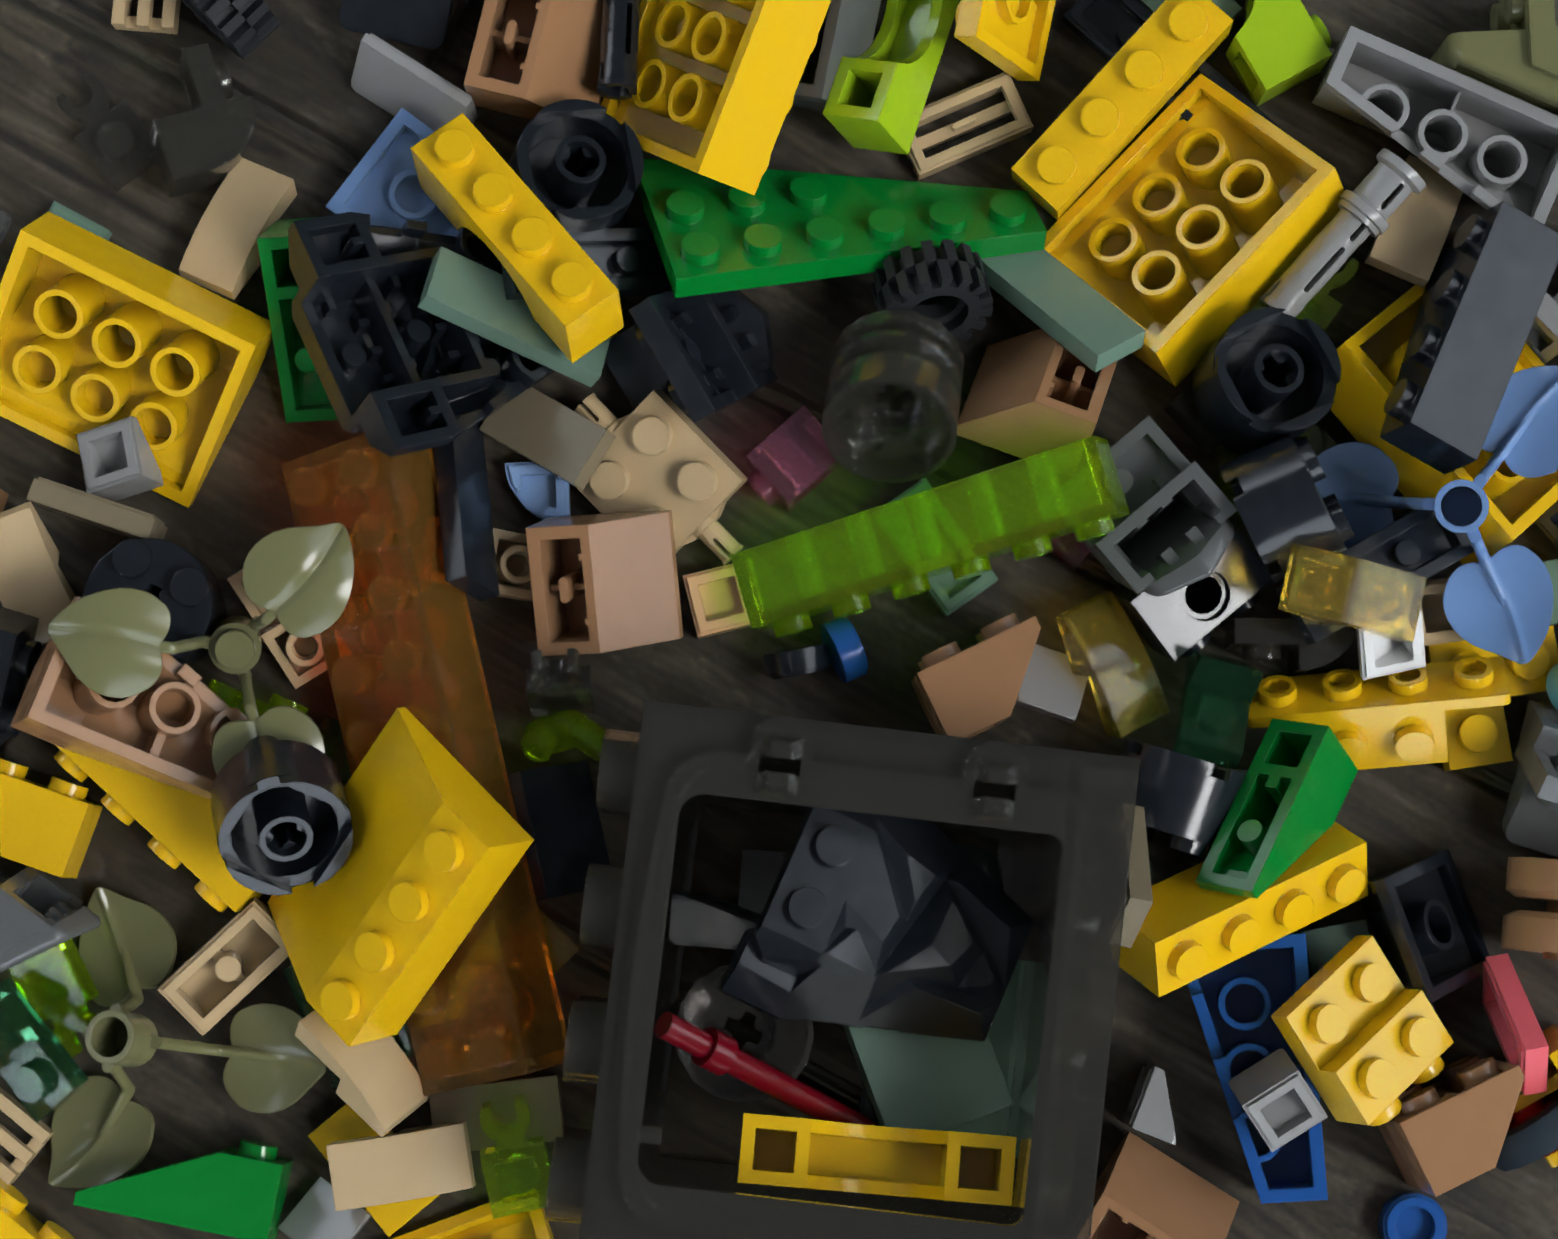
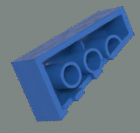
M1306 933L1286 935L1187 984L1261 1204L1328 1200L1322 1121L1274 1152H1271L1229 1087V1081L1233 1077L1274 1051L1284 1049L1320 1103L1318 1091L1271 1018V1015L1309 980Z

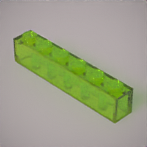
M1093 435L732 554L731 559L751 628H773L775 636L782 637L813 627L810 616L832 610L834 618L837 619L872 608L869 598L888 591H892L894 600L926 592L931 589L929 578L952 571L954 581L986 573L992 570L989 559L1013 552L1015 561H1022L1046 554L1053 550L1050 540L1074 532L1077 542L1106 535L1115 531L1112 520L1130 515L1108 440Z

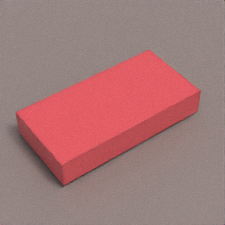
M1508 953L1485 957V962H1483L1482 1004L1506 1061L1520 1066L1525 1076L1521 1088L1524 1096L1547 1092L1549 1045Z

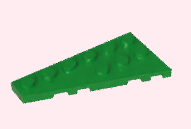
M643 158V177L637 190L675 298L874 273L876 268L884 269L883 260L889 255L899 260L901 258L899 249L910 245L913 252L922 249L921 241L932 240L934 248L940 247L942 239L953 240L955 249L963 242L971 247L972 253L977 251L981 258L1044 250L1047 233L1028 192L1019 190L767 169L762 175L754 196L667 160Z

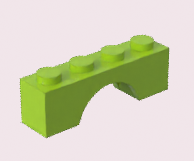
M887 0L882 25L871 46L857 57L842 56L823 115L853 148L909 154L960 0Z
M1245 0L1243 26L1235 35L1225 55L1252 102L1259 106L1320 73L1332 55L1329 50L1331 38L1323 21L1316 14L1309 16L1301 0Z

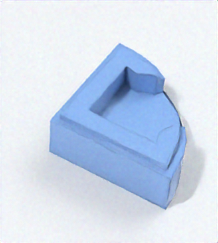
M533 462L505 463L508 483L518 501L527 511L541 520L548 517L571 516L570 484Z

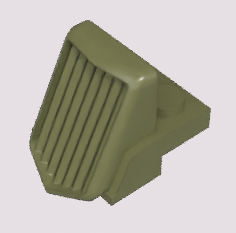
M1498 0V3H1493L1491 7L1490 31L1452 33L1446 37L1431 57V61L1558 116V25H1556L1554 0Z

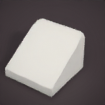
M1409 592L1398 595L1356 620L1360 676L1363 680L1426 667L1422 611Z

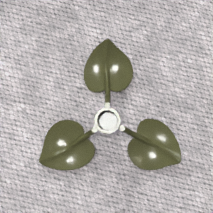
M340 522L315 526L287 527L273 531L261 538L251 548L243 565V586L248 598L255 605L267 610L262 615L255 616L252 619L240 615L226 617L217 624L212 635L205 634L173 642L163 641L171 624V614L167 605L147 591L128 587L98 591L72 602L50 622L48 634L75 676L84 685L98 694L114 698L132 697L150 688L157 681L162 671L163 661L161 653L177 654L201 648L209 649L210 658L216 667L226 673L238 675L247 720L228 722L222 725L215 733L212 746V762L217 775L232 757L244 750L245 745L257 736L270 735L278 740L299 741L325 753L324 741L319 727L311 717L300 710L290 706H275L259 716L250 669L256 665L261 655L263 639L260 630L270 625L276 618H278L287 632L299 638H308L320 634L339 619L348 603L353 585L354 556L347 528Z
M96 888L87 908L99 916L101 924L97 929L80 935L78 968L83 988L88 996L98 1005L110 1007V1010L97 1014L90 1021L85 1033V1044L91 1057L103 1063V1072L112 1074L115 1080L99 1075L88 1076L75 1081L61 1095L52 1119L51 1131L54 1134L51 1136L52 1159L48 1183L63 1188H87L119 1179L127 1175L142 1162L153 1140L154 1117L146 1106L131 1100L135 1093V1085L122 1067H138L145 1064L152 1058L156 1049L229 1057L223 1073L225 1089L235 1103L247 1111L261 1114L275 1113L295 1104L325 1074L327 1067L295 1036L298 1023L304 1017L288 1007L261 1003L246 1007L234 1016L230 1026L231 1045L158 1036L157 1029L149 1018L131 1012L143 1003L142 989L156 988L170 976L177 955L175 931L167 918L152 906L127 898L106 888Z

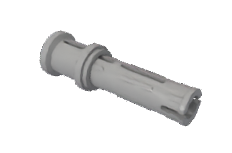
M1383 148L1376 155L1378 164L1354 191L1346 189L1340 195V201L1337 204L1340 209L1338 213L1300 253L1268 291L1260 296L1259 300L1265 307L1286 309L1283 313L1296 317L1369 235L1372 237H1376L1378 234L1382 235L1389 228L1387 219L1412 192L1419 194L1426 187L1420 175L1399 156Z

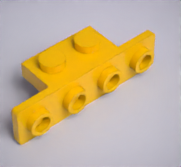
M1470 656L1457 661L1426 663V667L1367 680L1361 678L1360 670L1336 669L1329 673L1310 675H1272L1264 679L1245 682L1246 714L1249 728L1269 727L1273 718L1329 726L1358 770L1449 762L1445 711L1504 706L1511 702L1505 661L1502 657L1484 658Z

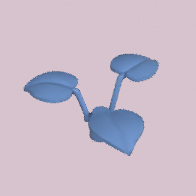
M1556 365L1531 367L1512 374L1482 447V450L1494 454L1473 481L1464 479L1451 481L1439 490L1436 498L1393 496L1399 482L1396 466L1380 448L1371 444L1347 442L1329 448L1317 456L1326 478L1315 484L1322 498L1332 493L1335 494L1355 535L1343 541L1346 548L1392 523L1393 513L1391 508L1435 511L1437 520L1445 529L1454 533L1467 534L1479 562L1461 565L1450 575L1443 595L1445 615L1452 628L1461 638L1476 647L1501 655L1518 664H1527L1533 659L1548 633L1553 612V585L1545 564L1525 546L1510 545L1502 548L1490 557L1478 529L1485 521L1489 511V501L1483 487L1503 461L1512 472L1528 478L1545 476L1558 470V366Z

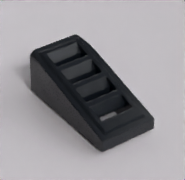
M674 891L671 899L669 941H673L674 945L737 949L744 931L756 927L761 914L702 891Z

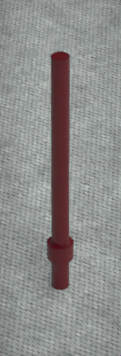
M671 1012L663 1013L655 1024L654 1033L658 1038L691 1054V1060L695 1065L716 1076L727 1073L816 1120L880 1126L878 1122L740 1050L736 1039L714 1027H708L703 1030Z

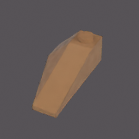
M76 596V597H74V599H73L72 602H74V601H76V600H78V599H80V598H82V597ZM50 639L34 666L10 727L71 752L211 799L212 787L217 777L212 762V746L215 733L222 725L231 721L247 720V717L238 708H231L200 681L202 677L186 663L182 665L172 655L161 653L163 661L161 674L157 681L147 690L132 697L124 698L107 697L89 689L75 676L55 643Z

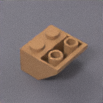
M485 0L463 84L466 93L472 96L475 106L532 120L544 107L561 100L581 99L600 104L601 96L597 93L596 87L600 58L602 1Z
M1043 329L988 345L954 434L1075 478L1097 424L1118 361L1094 372Z
M672 510L548 517L525 528L538 656L599 654L681 639L683 637Z
M1015 613L1010 614L980 629L981 633L975 636L978 644L961 651L957 641H954L921 658L922 661L918 663L921 671L916 673L910 684L943 751L1001 724L1011 716L1041 630L1036 616L1020 623Z
M1471 1054L1445 1066L1442 1070L1445 1076L1444 1079L1425 1088H1422L1421 1084H1411L1398 1097L1402 1103L1401 1111L1392 1120L1378 1127L1407 1185L1437 1197L1496 1168L1525 1079L1519 1065L1494 1060L1493 1057L1480 1060L1478 1054Z
M1127 1131L1062 1239H1226L1240 1201L1130 1131Z

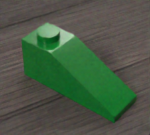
M310 218L277 220L257 238L286 423L338 420L292 318L291 303L300 289L290 269L288 229L293 221Z
M1272 719L1247 771L1246 777L1195 880L1200 888L1257 899L1334 824L1358 769L1329 726Z
M240 1139L238 1148H225L81 1189L75 1193L73 1205L239 1239H275L279 1231L278 1227L280 1226L293 1160L277 1157L279 1148L277 1145L256 1140Z

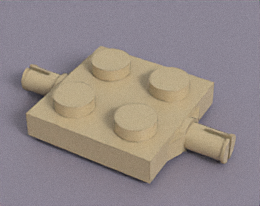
M661 389L653 390L631 414L619 419L596 397L595 393L587 396L582 401L584 404L578 405L575 412L607 429L616 438L584 490H578L601 514L672 510L676 553L684 545L701 539L722 561L723 565L728 564L744 546L717 520L721 517L726 502L748 478Z

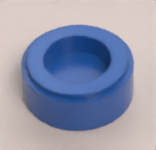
M840 616L821 624L820 633L823 643L826 642L830 662L843 683H847L866 675L868 671L867 657L852 623L847 618Z
M1411 1191L1398 1193L1392 1196L1380 1211L1378 1229L1382 1239H1446L1448 1225L1445 1213L1436 1201L1426 1195Z

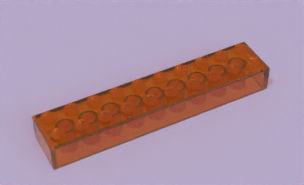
M365 434L281 464L295 526H315L340 522L347 528L353 548L354 578L348 603L339 619L330 628L320 633L351 775H353L395 710L400 707H406L518 823L466 594L445 581L432 448L389 457L370 446ZM526 853L517 863L407 1020L424 1096L524 1075L573 1060Z

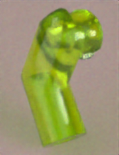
M565 709L536 717L525 727L521 749L528 759L542 763L548 761L551 754L575 747L604 765L620 738L580 712Z

